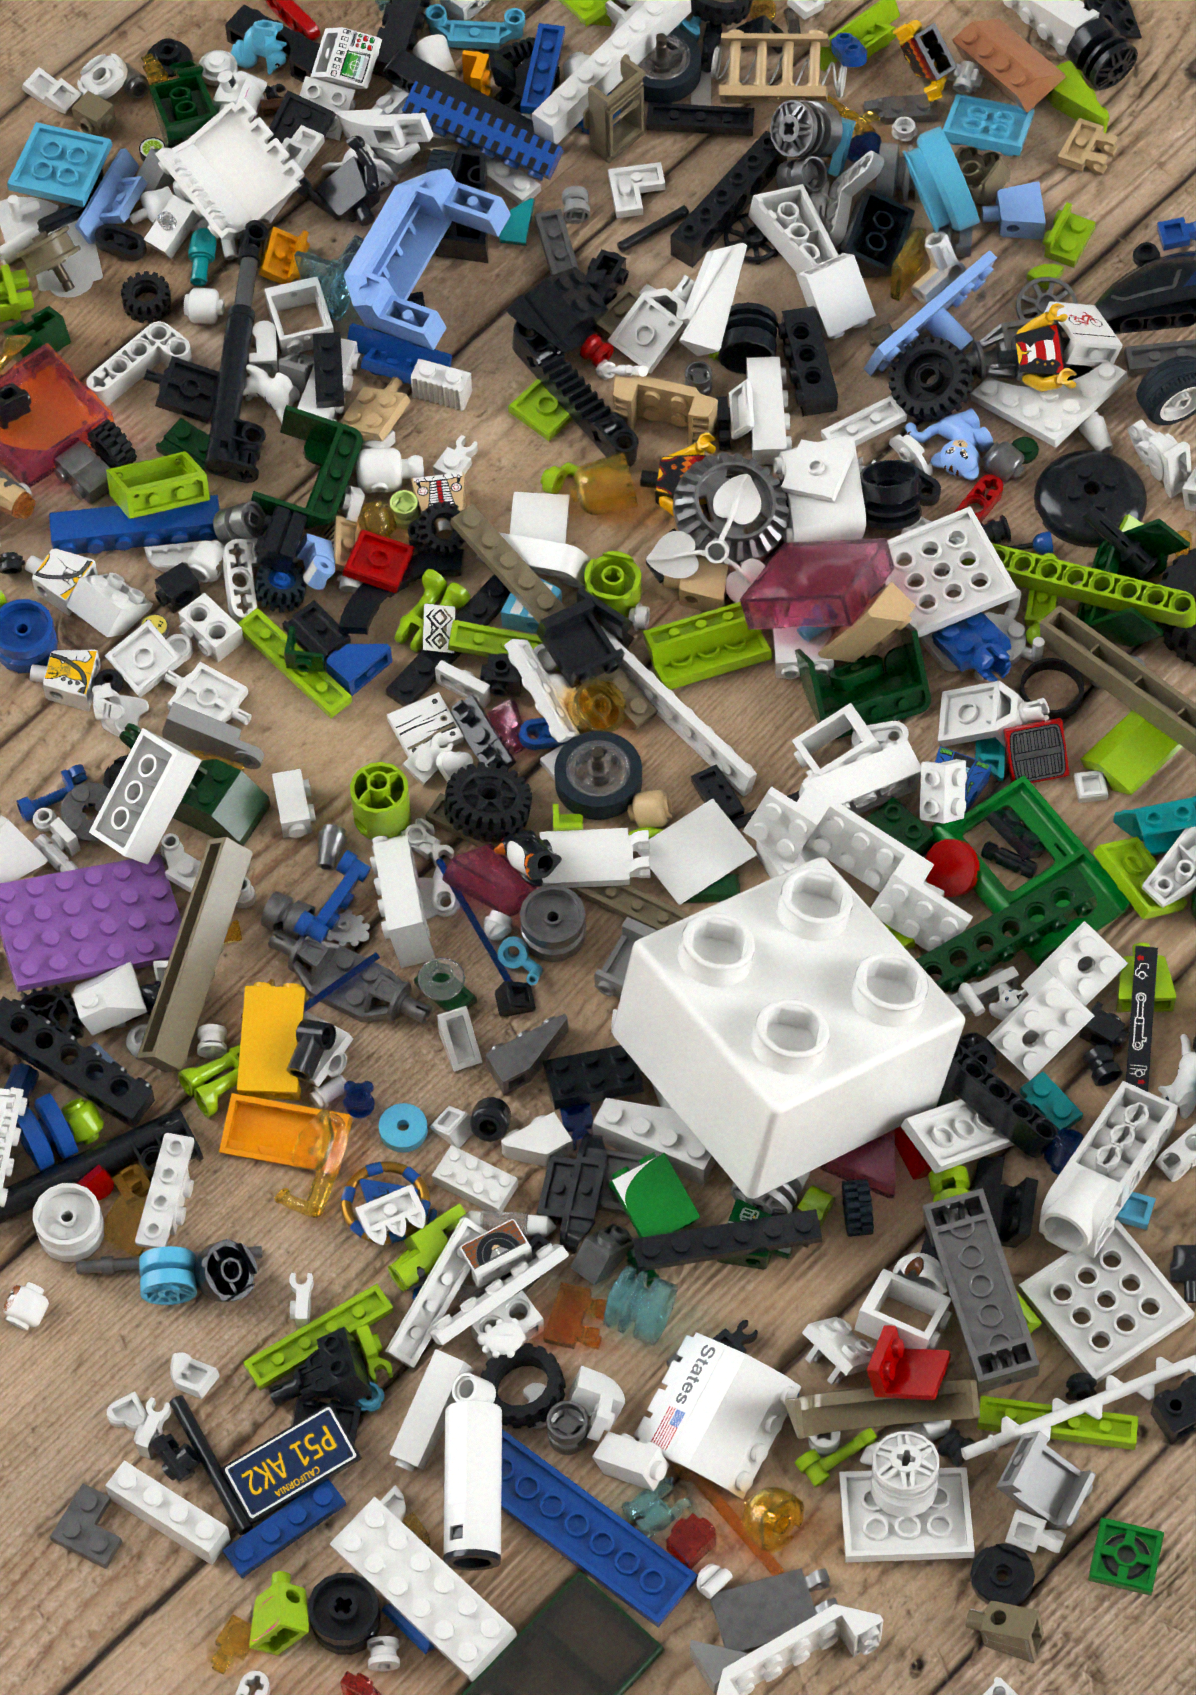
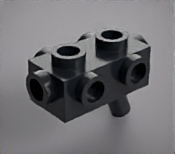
M601 249L596 258L593 257L589 263L586 275L587 281L595 292L603 298L605 305H608L617 297L616 288L618 285L624 286L628 279L629 271L626 270V258L616 252Z

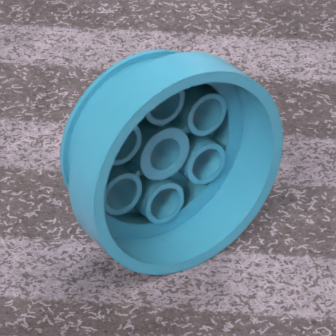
M941 126L920 134L916 142L918 148L908 152L904 150L902 153L919 198L935 232H939V228L950 224L952 229L962 231L980 223L963 173Z

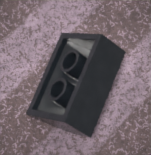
M866 188L854 205L838 255L842 253L853 254L862 278L892 277L915 210Z

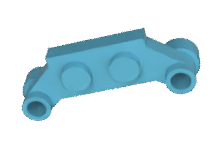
M439 4L429 6L425 12L430 33L432 35L439 34L445 36L448 47L499 50L501 45L511 39H520L523 36V28L525 26V13L518 8L507 10L504 14V22L447 19L446 9Z

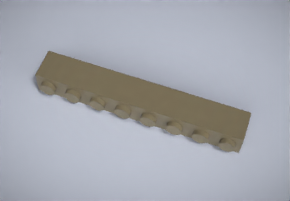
M1059 605L1040 622V637L1045 641L1044 646L1196 756L1195 702Z
M228 837L208 840L137 1055L138 1059L163 1072L181 1071L187 1062L191 1041L197 1032V1023L201 1011L206 1004V995L210 983L215 976V968L224 948L223 943L228 928L232 924V915L236 903L241 896V888L245 876L250 869V860L253 852Z

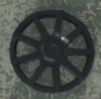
M749 213L735 217L725 228V247L744 243L747 245L745 254L750 248L753 249L754 257L744 256L743 261L756 263L757 265L760 262L778 256L779 252L776 248L773 250L765 244V242H771L756 224L750 226L747 224L745 217H749ZM739 220L745 229L744 232L733 229V224ZM732 234L742 239L729 241L728 235ZM758 248H762L768 254L759 256Z

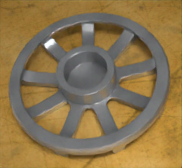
M1052 277L1037 278L1027 283L1020 290L1016 300L1017 316L1020 320L1026 319L1024 316L1038 313L1037 316L1045 312L1049 301L1059 302L1069 294L1072 297L1073 303L1078 304L1077 297L1072 288L1062 280ZM1049 281L1048 293L1042 294L1037 283ZM1055 283L1060 284L1066 289L1058 296L1052 294ZM1032 286L1038 298L1033 299L1024 295L1025 291ZM1021 300L1031 303L1035 307L1021 310Z

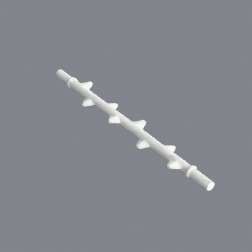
M1196 1355L1176 1363H1171L1163 1357L1156 1358V1371L1126 1383L1121 1382L1113 1375H1108L1106 1377L1105 1391L1071 1405L1059 1398H1055L1052 1401L1051 1413L1018 1425L1007 1416L1003 1417L1001 1420V1433L996 1435L990 1434L986 1439L961 1448V1454L965 1460H968L991 1450L996 1451L1003 1445L1021 1439L1024 1433L1041 1431L1049 1437V1441L1051 1426L1083 1413H1087L1097 1420L1101 1419L1103 1405L1135 1392L1150 1401L1154 1399L1155 1384L1187 1371L1196 1375Z

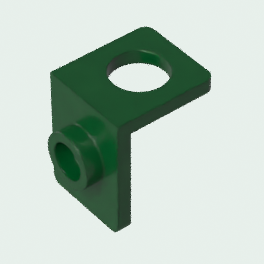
M290 626L284 651L286 668L296 669L301 672H324L323 654L295 650V627Z

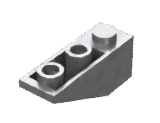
M565 1013L558 1017L553 1016L546 1019L541 1026L531 1031H522L515 1039L506 1044H497L486 1053V1066L504 1095L531 1082L543 1066V1061L550 1057L568 1033V1018Z

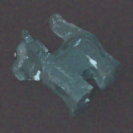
M665 1475L659 1481L654 1491L644 1489L631 1502L626 1501L622 1504V1510L630 1521L639 1515L644 1517V1520L639 1519L635 1522L639 1527L637 1530L649 1539L656 1532L668 1528L681 1515L684 1509L691 1506V1501L688 1498L680 1499L672 1508L660 1499L667 1496L674 1489L672 1484L673 1477L669 1478Z

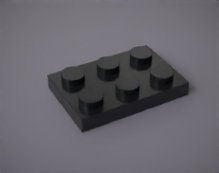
M621 1045L543 1061L544 1072L555 1110L605 1100V1098L611 1099L644 1092L638 1065Z

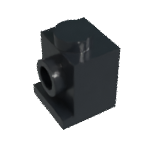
M13 382L0 388V427L4 430L9 428V422L15 421L31 412V398L25 389L19 388Z
M1097 1001L1090 1011L1094 1017L1080 1030L1079 1037L1095 1047L1109 1045L1112 1051L1116 1046L1121 1048L1129 1036V1032L1124 1030L1125 1023L1117 1015L1104 1012L1102 1010L1103 1004Z

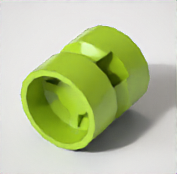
M958 1165L936 1174L932 1170L928 1174L930 1190L935 1195L933 1202L971 1192L968 1190L970 1187L968 1171L963 1165Z

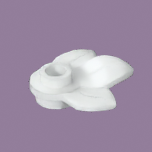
M438 864L433 878H419L426 919L436 915L449 917L459 910L461 898L455 891L457 878L450 868L443 864ZM446 899H451V904L448 907H443V902Z

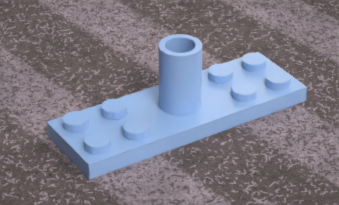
M990 250L880 344L863 369L870 376L878 370L881 373L884 372L893 363V359L898 353L902 352L904 354L906 352L904 347L908 344L912 346L911 343L925 329L934 338L939 337L944 341L948 340L964 352L974 341V338L947 310L951 306L959 307L967 299V294L972 290L976 292L986 282L985 279L994 271L991 266L997 257Z

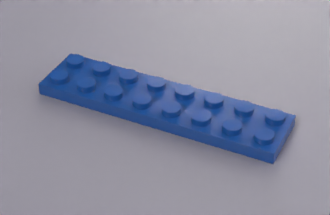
M502 1429L501 1510L659 1628L697 1581L698 1575Z

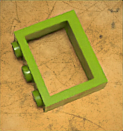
M186 451L106 469L109 494L129 519L210 500L207 474Z

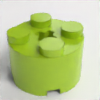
M608 551L602 553L601 557L595 560L593 558L589 561L584 572L585 591L623 616L629 617L630 609L636 607L642 595L641 570L634 562V559L623 552Z

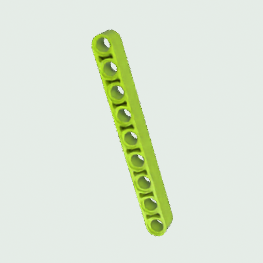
M992 543L1016 586L1118 612L1133 607L1147 619L1181 628H1189L1196 624V602L1192 594L1186 591ZM966 558L961 562L965 566H970L976 561ZM1052 574H1056L1055 576H1053V577H1051V578H1047L1048 576H1050V575H1052ZM1077 581H1082L1077 585H1073ZM1102 588H1108L1105 591H1100ZM1131 594H1135V596H1133V597H1131V598H1126L1127 596H1129V595H1131ZM1157 601H1162L1160 604L1153 605ZM1183 608H1189L1184 612H1179Z

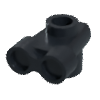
M171 1433L166 1436L162 1434L150 1443L157 1456H160L164 1461L162 1469L168 1478L184 1482L195 1474L193 1469L200 1464V1459L191 1446L184 1443L179 1447Z

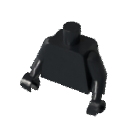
M356 135L351 136L345 141L356 152L357 158L353 156L316 187L317 191L312 188L308 178L300 179L299 183L301 186L296 192L303 197L309 196L310 201L336 220L345 219L350 222L358 220L361 226H367L375 219L370 209L380 201L378 192L379 182L377 167L368 151L363 149L365 146L364 139Z

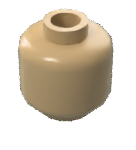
M659 789L635 794L632 804L628 805V814L631 822L635 821L639 828H658L667 825L669 818L673 817V808L669 795H664Z

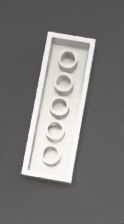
M376 1497L330 1543L334 1551L361 1577L365 1578L389 1604L429 1640L472 1683L517 1636L515 1629Z

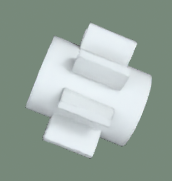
M971 61L957 63V68L950 72L948 78L954 81L953 89L961 94H970L972 91L976 92L977 87L981 86L984 77L978 74L980 71L979 66Z

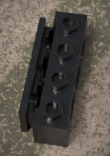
M810 306L782 311V320L777 326L780 339H783L784 358L789 364L790 381L795 386V399L797 406H800L802 417L837 411L838 393L815 307Z

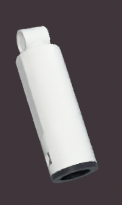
M463 1373L456 1378L452 1387V1396L456 1402L450 1404L445 1410L443 1561L450 1568L457 1570H487L501 1565L502 1409L494 1403L496 1389L493 1383L471 1373Z

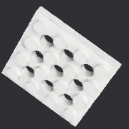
M971 506L866 549L867 556L878 576L882 578L884 587L893 582L916 605L909 615L912 618L909 623L917 629L919 638L1018 597V590ZM954 537L964 539V541L958 545H954L949 542ZM927 548L938 550L934 555H925L923 553ZM905 558L912 561L907 566L897 564L899 560ZM966 558L976 561L970 566L961 564V561ZM939 569L949 571L946 576L940 577L935 575V572ZM978 579H983L988 582L985 586L976 587L973 585V582ZM912 580L923 581V584L919 587L908 585ZM951 590L961 592L956 598H950L946 595ZM924 601H931L935 603V605L929 609H925L920 606L921 603H923Z
M1118 1220L1114 1222L1112 1232L1095 1258L1083 1252L1077 1255L1069 1251L1019 1284L1018 1291L1084 1373L1095 1378L1097 1383L1193 1319L1195 1314ZM1109 1255L1115 1256L1119 1259L1120 1264L1114 1268L1108 1267L1104 1264L1103 1258ZM1082 1272H1090L1096 1280L1091 1284H1084L1079 1280L1078 1275ZM1126 1279H1133L1139 1284V1288L1135 1291H1128L1123 1287L1122 1282ZM1063 1288L1069 1291L1071 1297L1068 1300L1061 1301L1054 1296L1053 1292L1056 1289ZM1107 1295L1114 1300L1115 1304L1112 1307L1105 1308L1098 1303L1097 1299L1100 1296ZM1150 1302L1155 1304L1159 1311L1154 1315H1148L1143 1312L1141 1306L1144 1303ZM1077 1312H1084L1089 1316L1090 1321L1086 1324H1078L1072 1316ZM1121 1319L1130 1320L1134 1328L1131 1331H1122L1118 1328L1117 1322ZM1095 1336H1104L1108 1339L1109 1345L1105 1348H1098L1094 1346L1092 1339Z

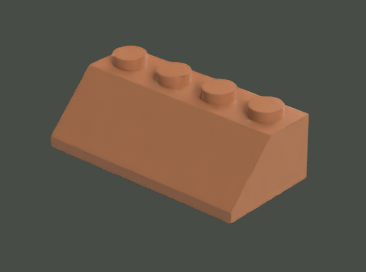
M1000 19L971 22L952 39L961 57L965 61L977 64L980 70L979 73L1026 113L1066 78L1062 71Z

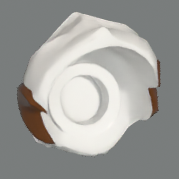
M919 1252L908 1254L902 1257L894 1267L893 1273L941 1294L948 1291L940 1261L928 1254Z

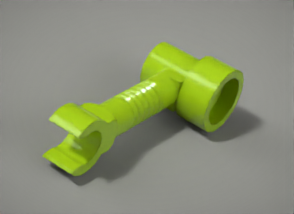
M869 1427L854 1437L844 1447L839 1448V1450H836V1452L824 1459L821 1458L814 1448L800 1456L794 1464L801 1474L805 1473L815 1488L819 1487L830 1479L829 1470L858 1451L860 1452L867 1446L875 1443L877 1435Z

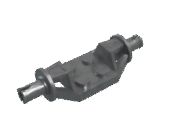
M1034 318L1001 323L980 341L973 342L972 353L964 355L968 359L972 370L975 369L979 379H984L986 376L1007 379L1015 378L1014 366L999 368L997 352L1011 350V342L1017 331ZM1054 320L1053 324H1058L1060 345L1063 355L1070 341V338L1062 337L1061 332L1065 331L1059 324V322ZM996 344V349L983 352V349ZM1063 360L1064 369L1072 365L1066 364Z
M279 930L273 932V935L276 937L271 935L268 947L289 956L288 969L295 972L310 997L360 1022L383 1019L395 1021L403 1013L424 1024L427 1021L425 1017H430L432 1006L410 997L412 991L411 983L403 982L390 969L341 945L326 941L319 943L307 935L301 936L298 941L281 933ZM304 962L312 966L311 973L303 966ZM379 999L390 1002L389 1007L376 1006L375 1004Z

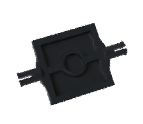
M172 356L169 366L163 374L149 369L146 370L143 380L159 384L156 407L208 424L214 407L218 371Z

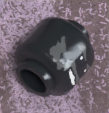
M487 1097L478 1101L473 1108L470 1118L471 1131L476 1137L487 1142L503 1138L508 1131L512 1117L509 1106L506 1102L496 1097Z

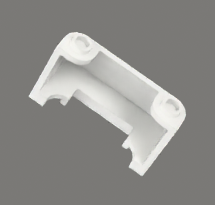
M839 436L817 442L851 449L854 453L853 460L835 502L787 493L791 520L789 527H786L783 538L784 544L789 546L790 556H856L866 528V511L854 437ZM797 448L782 451L778 457L774 458V473L778 474L780 479L784 480Z

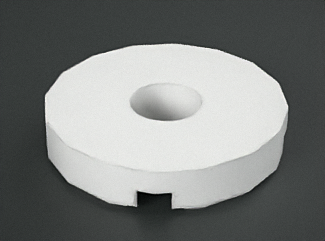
M111 53L110 56L105 54L98 55L83 67L80 73L82 77L77 82L79 91L82 95L90 91L104 100L111 97L123 86L127 78L128 70L126 64L116 54Z

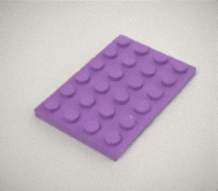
M153 855L148 864L129 859L0 883V937L17 992L96 977L128 962L132 963L134 969L153 966V961L169 960L182 920L169 880L165 875L166 871L161 855Z

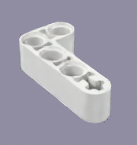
M161 321L153 322L89 375L86 382L90 402L96 407H107L144 377L147 369L152 370L160 362L168 367L172 356L193 363L189 341L167 323Z
M500 533L535 573L557 577L569 586L585 588L584 572L587 564L592 559L579 548L564 543ZM476 555V559L484 563L483 560L478 555Z

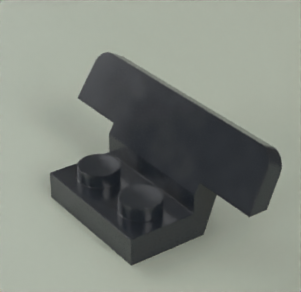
M983 1157L977 1164L974 1190L981 1188L984 1190L1001 1246L1016 1248L1031 1235L1038 1180L1026 1177L1014 1187L1001 1184L1005 1157Z

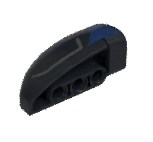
M1196 251L1175 253L1154 259L1136 267L1115 281L1094 304L1115 334L1183 328L1194 325L1196 323Z

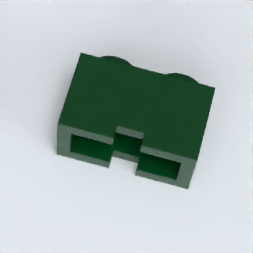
M50 306L31 315L32 321L26 324L21 321L3 331L11 357L25 368L37 364L43 358L52 353L59 352L63 347L71 343L64 317Z

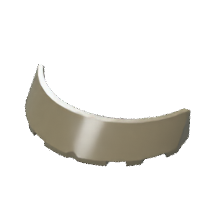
M973 1379L942 1381L934 1400L875 1397L872 1386L828 1391L820 1394H807L798 1396V1398L785 1399V1405L798 1439L824 1433L875 1426L980 1418L977 1382Z

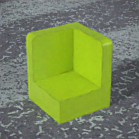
M553 804V831L583 830V815L559 814V804Z

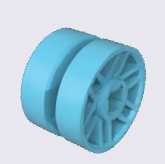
M175 1246L153 1248L142 1253L139 1257L141 1298L146 1302L158 1305H174L192 1300L197 1295V1283L194 1275L195 1253L189 1249Z

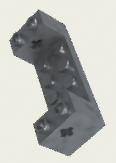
M983 1188L923 1205V1220L931 1245L936 1248L969 1353V1365L973 1378L977 1382L978 1394L1039 1376L1040 1363Z

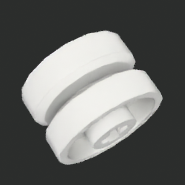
M61 1183L50 1187L39 1196L33 1207L32 1220L42 1249L50 1257L62 1262H77L88 1258L99 1249L104 1239L105 1223L97 1198L88 1188L76 1183Z

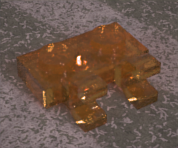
M561 1282L543 1337L544 1343L575 1349L578 1341L587 1347L599 1350L602 1336H599L600 1329L582 1326L585 1314L607 1322L611 1312L610 1308H608L609 1301L591 1298L592 1293L589 1288Z

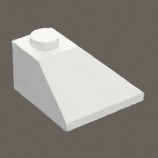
M131 962L76 985L72 994L79 1019L92 1036L147 1012Z

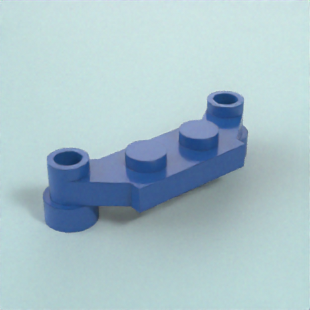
M347 850L336 867V871L345 875V877L317 917L304 911L293 931L303 937L307 935L315 941L322 943L328 931H332L341 917L338 914L340 910H347L355 897L352 891L358 880L364 882L372 867L358 860L356 854Z

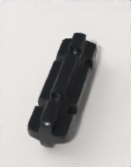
M990 841L984 844L981 851L983 858L990 861L994 859L996 864L1016 873L1021 871L1020 875L1027 878H1032L1035 875L1038 866L1036 862L1030 859L1025 861L1019 854L1003 847L999 849L997 844Z

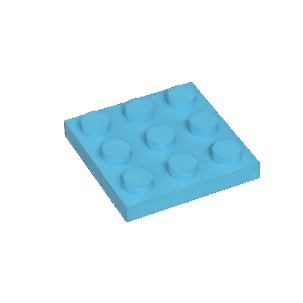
M956 94L943 131L952 145L962 144L975 147L981 151L992 150L1001 152L1006 156H1020L1035 109H1031L1026 113L1016 105Z
M36 122L7 182L8 190L84 207L112 148L111 139Z

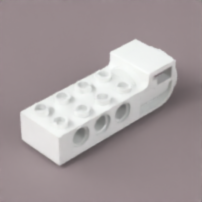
M1122 1081L1046 1195L1040 1214L1039 1232L1045 1235L1047 1241L1077 1255L1083 1252L1095 1258L1112 1232L1116 1216L1175 1129L1178 1105Z

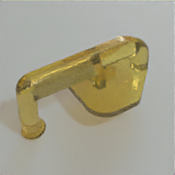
M322 1109L300 1132L292 1154L293 1165L299 1168L317 1170L307 1201L290 1194L288 1188H283L275 1196L274 1200L277 1204L281 1203L283 1206L311 1218H317L323 1214L347 1145L346 1124L339 1115Z

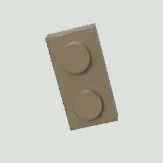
M630 286L625 288L607 305L609 310L596 323L594 328L607 338H610L641 294Z

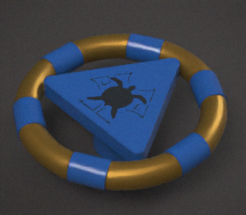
M379 1161L361 1168L348 1180L340 1201L341 1211L350 1230L361 1239L375 1243L370 1238H367L360 1221L356 1219L353 1212L352 1204L357 1187L361 1186L366 1203L406 1187L366 1179L383 1172L402 1175L413 1184L424 1208L426 1218L428 1217L431 1205L429 1189L421 1175L410 1166L393 1161ZM409 1223L406 1226L403 1237L397 1236L390 1231L386 1233L384 1244H394L403 1241L416 1233L420 1228Z

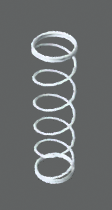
M718 45L714 50L711 67V78L719 80L724 75L730 62L729 55L725 68L718 77L722 56V47ZM756 55L746 78L743 81L739 79L740 83H744L750 76L756 62ZM783 55L780 57L773 77L768 83L769 85L773 82L777 74V71L783 59ZM808 58L805 60V62H804V64H803V67H802L801 72H800V74H799V77H798V79H797V81H796V83H795V86H797V84H798L799 81H800V78H801V76H802V74H803V71H804V69H805V66H806V64H807V61H808V70H809V59H808ZM831 62L822 81V86L826 81L831 66H833L835 91L837 97L841 98L845 88L847 67L841 64L837 83L835 64Z

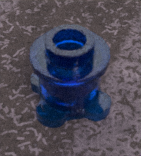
M347 1081L344 1084L346 1098L343 1100V1105L347 1113L354 1118H365L374 1110L375 1102L371 1095L374 1086L370 1081L363 1083Z

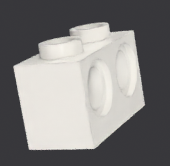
M206 593L200 595L178 612L180 619L179 628L183 635H186L189 639L193 638L198 643L201 652L207 657L211 655L217 662H220L244 643L242 627Z
M522 1290L472 1324L471 1333L478 1343L477 1338L480 1333L485 1332L486 1325L490 1324L494 1327L498 1319H503L504 1322H511L513 1319L511 1316L520 1312L526 1315L524 1319L518 1321V1325L523 1329L524 1333L523 1345L544 1331L543 1317ZM491 1350L488 1353H485L489 1359H494V1357L492 1356L493 1352Z

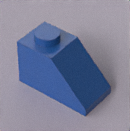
M346 644L340 650L332 652L325 662L327 673L353 696L393 661L391 647L388 644Z

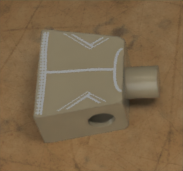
M990 1601L986 1613L970 1609L966 1618V1628L980 1631L984 1646L1035 1663L1044 1637L1038 1610Z

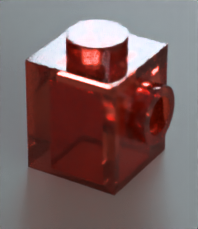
M692 1513L687 1519L681 1518L672 1527V1534L666 1539V1550L689 1569H692L716 1546V1529L706 1518L702 1517L699 1519Z

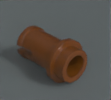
M284 97L262 99L263 116L275 115Z

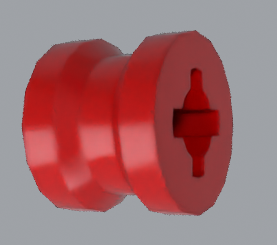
M592 334L582 345L580 356L585 360L590 359L593 366L597 367L604 359L609 361L613 354L614 346L609 342H602L601 337L597 334Z

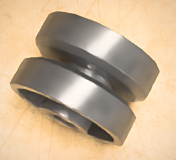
M543 886L531 892L523 901L520 911L522 940L528 945L530 954L540 960L549 962L567 960L577 954L585 941L586 914L584 904L575 892L563 886Z

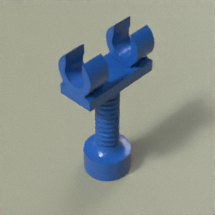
M74 765L68 770L61 771L62 780L66 786L65 789L62 788L54 791V793H49L38 798V800H30L28 796L17 800L16 803L25 822L30 821L38 809L63 801L67 793L75 787L74 785L81 784L87 780L83 765Z

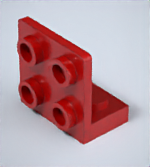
M884 1325L867 1367L868 1377L875 1397L934 1400L951 1359V1354L948 1350L904 1348V1341L900 1339L896 1326Z

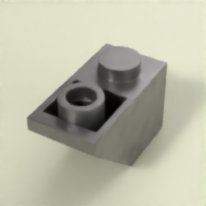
M611 1224L585 1238L570 1268L595 1285L607 1279L623 1261L626 1253L633 1248L634 1238L630 1236L625 1228Z

